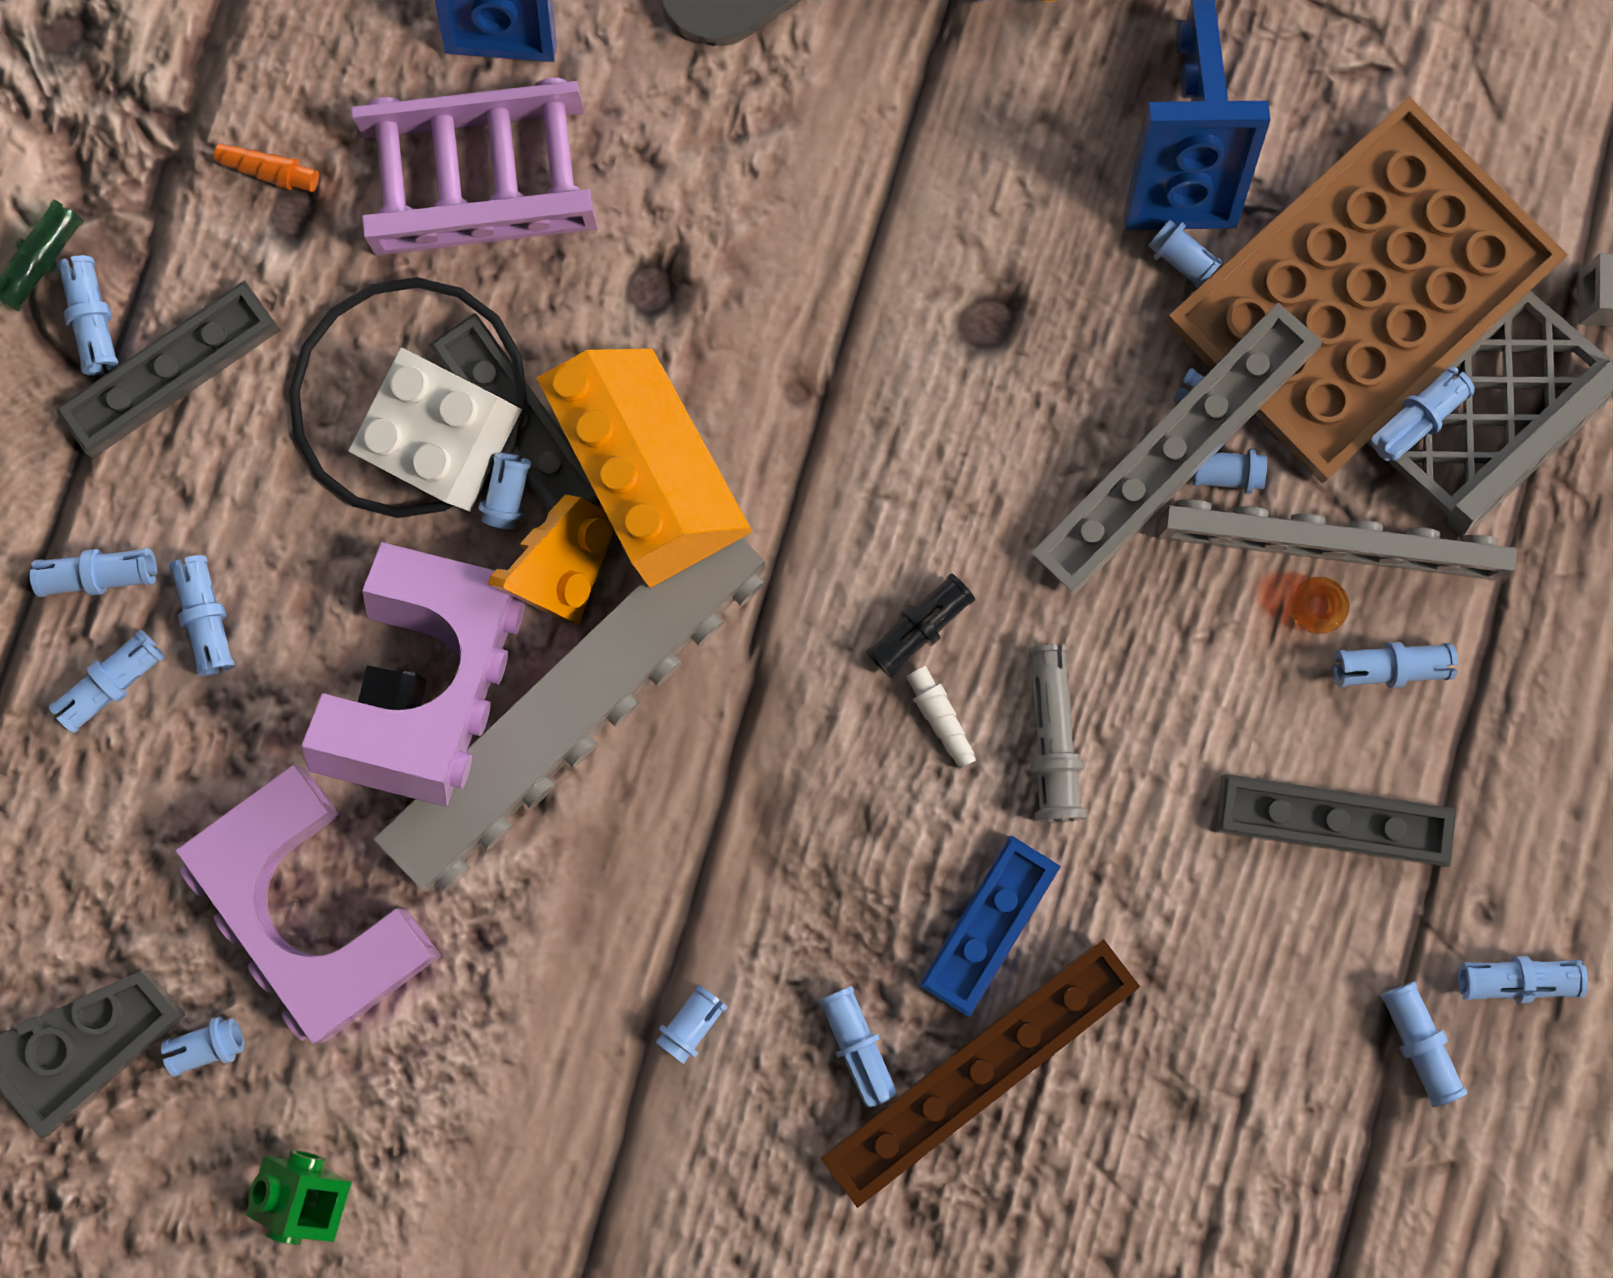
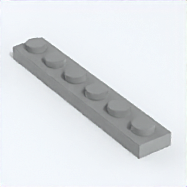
M1278 302L1031 553L1075 595L1321 347V340Z
M1193 499L1177 501L1176 506L1170 505L1159 518L1157 539L1495 581L1514 572L1516 568L1517 548L1497 546L1498 539L1487 535L1462 536L1461 541L1440 539V531L1430 528L1405 529L1404 534L1383 532V525L1373 521H1350L1347 527L1326 525V518L1316 514H1293L1290 520L1269 518V511L1258 507H1236L1233 513L1212 511L1211 503Z

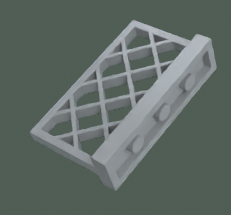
M1531 290L1450 365L1458 369L1462 366V372L1471 379L1474 389H1503L1504 414H1473L1471 396L1463 402V414H1449L1442 420V426H1463L1464 452L1432 451V434H1426L1423 437V451H1407L1398 460L1387 461L1449 517L1445 524L1460 538L1467 535L1613 398V359H1609ZM1524 309L1542 324V340H1511V320ZM1501 330V340L1492 339ZM1553 335L1556 336L1559 340H1553ZM1477 352H1502L1503 377L1472 376L1471 357ZM1512 352H1543L1544 377H1513ZM1553 352H1574L1590 368L1580 377H1554ZM1454 376L1452 380L1454 381L1459 376ZM1513 389H1544L1545 410L1539 415L1514 414ZM1555 389H1566L1555 399ZM1473 426H1505V447L1500 452H1474ZM1515 426H1526L1515 437ZM1371 438L1367 443L1372 447ZM1415 463H1423L1424 471ZM1433 463H1465V484L1455 494L1450 496L1433 480ZM1474 463L1486 464L1475 474Z

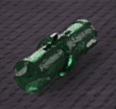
M52 199L49 203L50 206L24 240L19 237L12 247L17 251L0 273V301L8 304L10 308L17 312L21 310L22 304L46 272L53 274L57 268L55 259L79 226H82L85 222L68 207L64 209L62 203L55 199Z

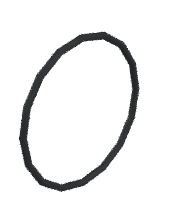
M419 277L370 284L330 308L301 346L289 388L293 436L316 479L352 507L395 518L443 512L454 505L439 501L398 508L357 497L323 470L304 435L300 400L301 386L311 351L338 316L375 294L420 288L457 297L491 322L512 359L517 399L516 407L522 409L500 453L511 454L514 451L528 403L522 355L500 316L463 288ZM493 466L483 484V488L490 482Z

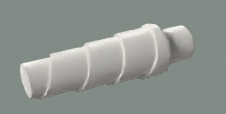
M926 666L907 675L906 679L917 696L912 701L916 702L925 720H928L937 738H940L949 756H952L958 768L961 769L976 760L975 754L965 738L966 734L956 718L957 715L947 699V693L942 684L936 685Z

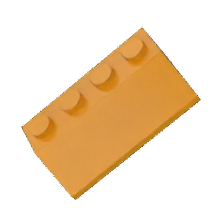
M652 348L585 350L536 377L631 563L649 588L658 585L753 532Z

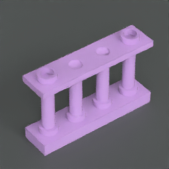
M546 78L536 82L534 86L408 101L381 97L370 100L367 105L352 107L353 120L363 138H376L383 207L378 210V214L362 215L364 237L374 254L377 256L598 230L595 206L590 189L580 190L579 187L574 186L566 116L584 114L578 81L567 82L561 78ZM544 118L551 188L547 190L546 194L524 196L518 192L510 122ZM488 125L495 195L489 201L468 203L462 199L455 128ZM432 131L439 201L434 204V207L412 210L411 207L406 206L399 135Z

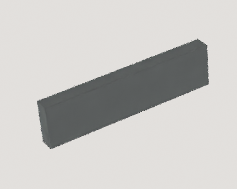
M244 280L55 410L84 452L93 459L281 331V329Z
M476 312L429 344L447 371L516 406L517 399L512 362ZM525 381L528 403L516 447L511 454L520 456L519 462L521 458H527L531 461L526 481L548 511L565 494L581 497L596 505L600 501L568 439Z
M1224 774L1221 777L1215 833L1431 866L1450 867L1457 809Z

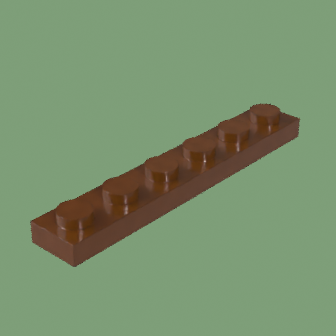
M1104 939L1098 940L821 1156V1160L855 1206L859 1208L1140 988V985Z

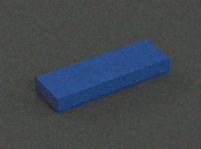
M1010 835L918 985L970 1017L1061 866Z

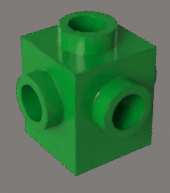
M290 1150L288 1159L263 1156L258 1176L253 1180L249 1190V1206L246 1216L267 1228L265 1236L277 1242L292 1245L301 1244L302 1239L334 1242L352 1182L324 1168L326 1159L313 1153Z

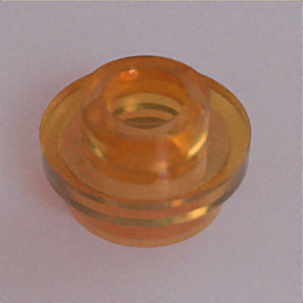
M1313 577L1302 582L1294 590L1290 600V610L1294 621L1303 630L1312 634H1327L1338 629L1345 622L1349 613V599L1343 587L1336 581L1327 577ZM1312 597H1319L1325 601L1327 612L1324 616H1317L1310 610L1309 602Z

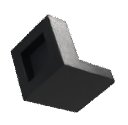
M367 665L358 702L388 710H407L420 707L427 680L416 672L404 670L401 673Z

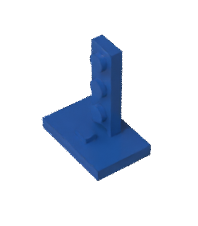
M435 0L445 54L555 62L557 38L552 0Z
M1191 0L1187 19L1179 20L1176 29L1177 54H1185L1186 64L1183 65L1181 74V94L1183 98H1190L1191 101L1149 102L1124 209L1126 230L1162 229L1169 220L1173 221L1177 226L1183 222L1186 225L1184 229H1237L1271 118L1268 101H1228L1215 0Z

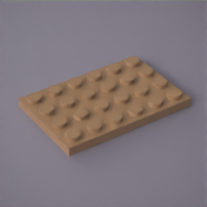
M1409 96L1169 314L1165 323L1211 370L1278 302L1321 340V347L1255 415L1323 484L1359 451L1374 434L1405 408L1403 402L1407 397L1411 395L1418 396L1564 260L1568 254Z

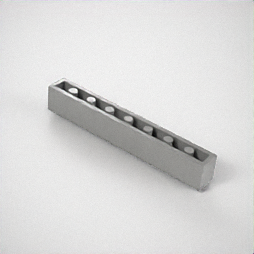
M741 538L652 588H649L646 582L643 581L467 749L466 753L472 754L469 776L463 789L454 787L448 807L415 799L374 838L375 842L422 891L433 892L438 886L443 891L448 890L469 870L470 866L465 860L481 844L489 850L511 830L513 825L507 820L524 803L530 809L533 808L551 792L556 784L550 778L562 766L568 763L574 768L581 763L598 745L593 737L608 722L617 727L635 711L640 704L635 696L651 681L657 687L660 686L680 667L682 662L677 656L692 641L701 646L719 630L724 623L718 617L734 601L743 606L763 587L765 581L760 576L766 571L765 561Z

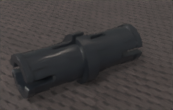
M950 573L946 580L916 607L912 605L907 606L901 612L903 619L873 647L867 649V654L891 678L926 644L933 646L941 639L939 632L967 605L975 601L974 595L958 577ZM936 609L940 610L906 642H902V640L914 629H916L933 611H935Z

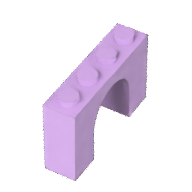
M381 542L362 590L367 619L425 633L439 639L457 656L460 662L459 669L451 685L439 697L413 709H382L322 693L301 746L308 771L448 807L454 787L463 789L467 782L472 764V754L466 752L472 735L481 736L485 730L490 712V701H486L485 698L490 683L499 685L503 678L508 659V651L503 650V646L508 633H518L524 615L525 602L488 585L489 578L494 573V570Z
M292 765L186 842L176 852L185 863L180 868V872L186 883L198 896L202 897L207 894L219 911L214 916V921L220 931L232 944H237L240 941L253 959L248 963V969L253 978L266 992L274 989L287 1007L282 1012V1017L287 1026L298 1039L304 1041L308 1038L314 1045L331 1039L441 957V955L408 909L401 908L393 910L348 945L333 953L322 956L307 954L294 948L277 932L268 909V889L277 866L292 850L340 816L308 770Z

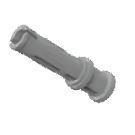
M1057 644L1029 648L1038 742V756L1034 757L1033 763L1030 764L1031 773L1037 775L1040 810L1034 813L1036 823L1072 822L1088 818L1087 809L1082 808L1080 803L1078 772L1083 770L1084 767L1080 755L1074 753L1069 683L1067 678V648L1065 645L1057 646Z

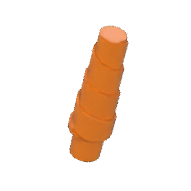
M221 143L216 146L214 151V160L220 162L221 165L255 176L259 180L276 184L277 187L292 190L296 187L309 192H314L317 187L319 172L301 166L296 158H286L276 154H267L257 150H247Z

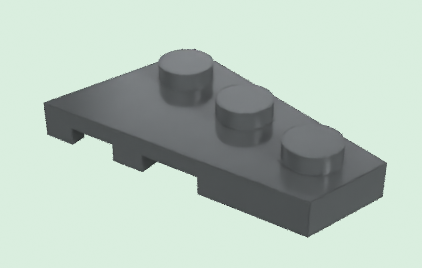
M149 970L139 971L77 998L74 1002L42 1016L29 1019L10 1030L0 1033V1091L40 1139L48 1137L186 1014Z

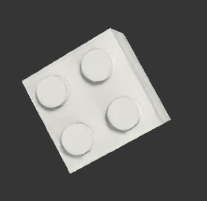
M401 347L349 452L448 504L471 512L483 488V484L494 465V454L500 453L522 409Z

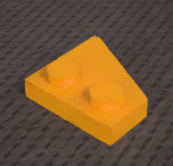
M565 494L549 511L543 525L534 528L520 543L524 550L523 554L507 571L497 568L490 576L488 585L563 621L579 625L614 532L607 514L603 509L581 497Z

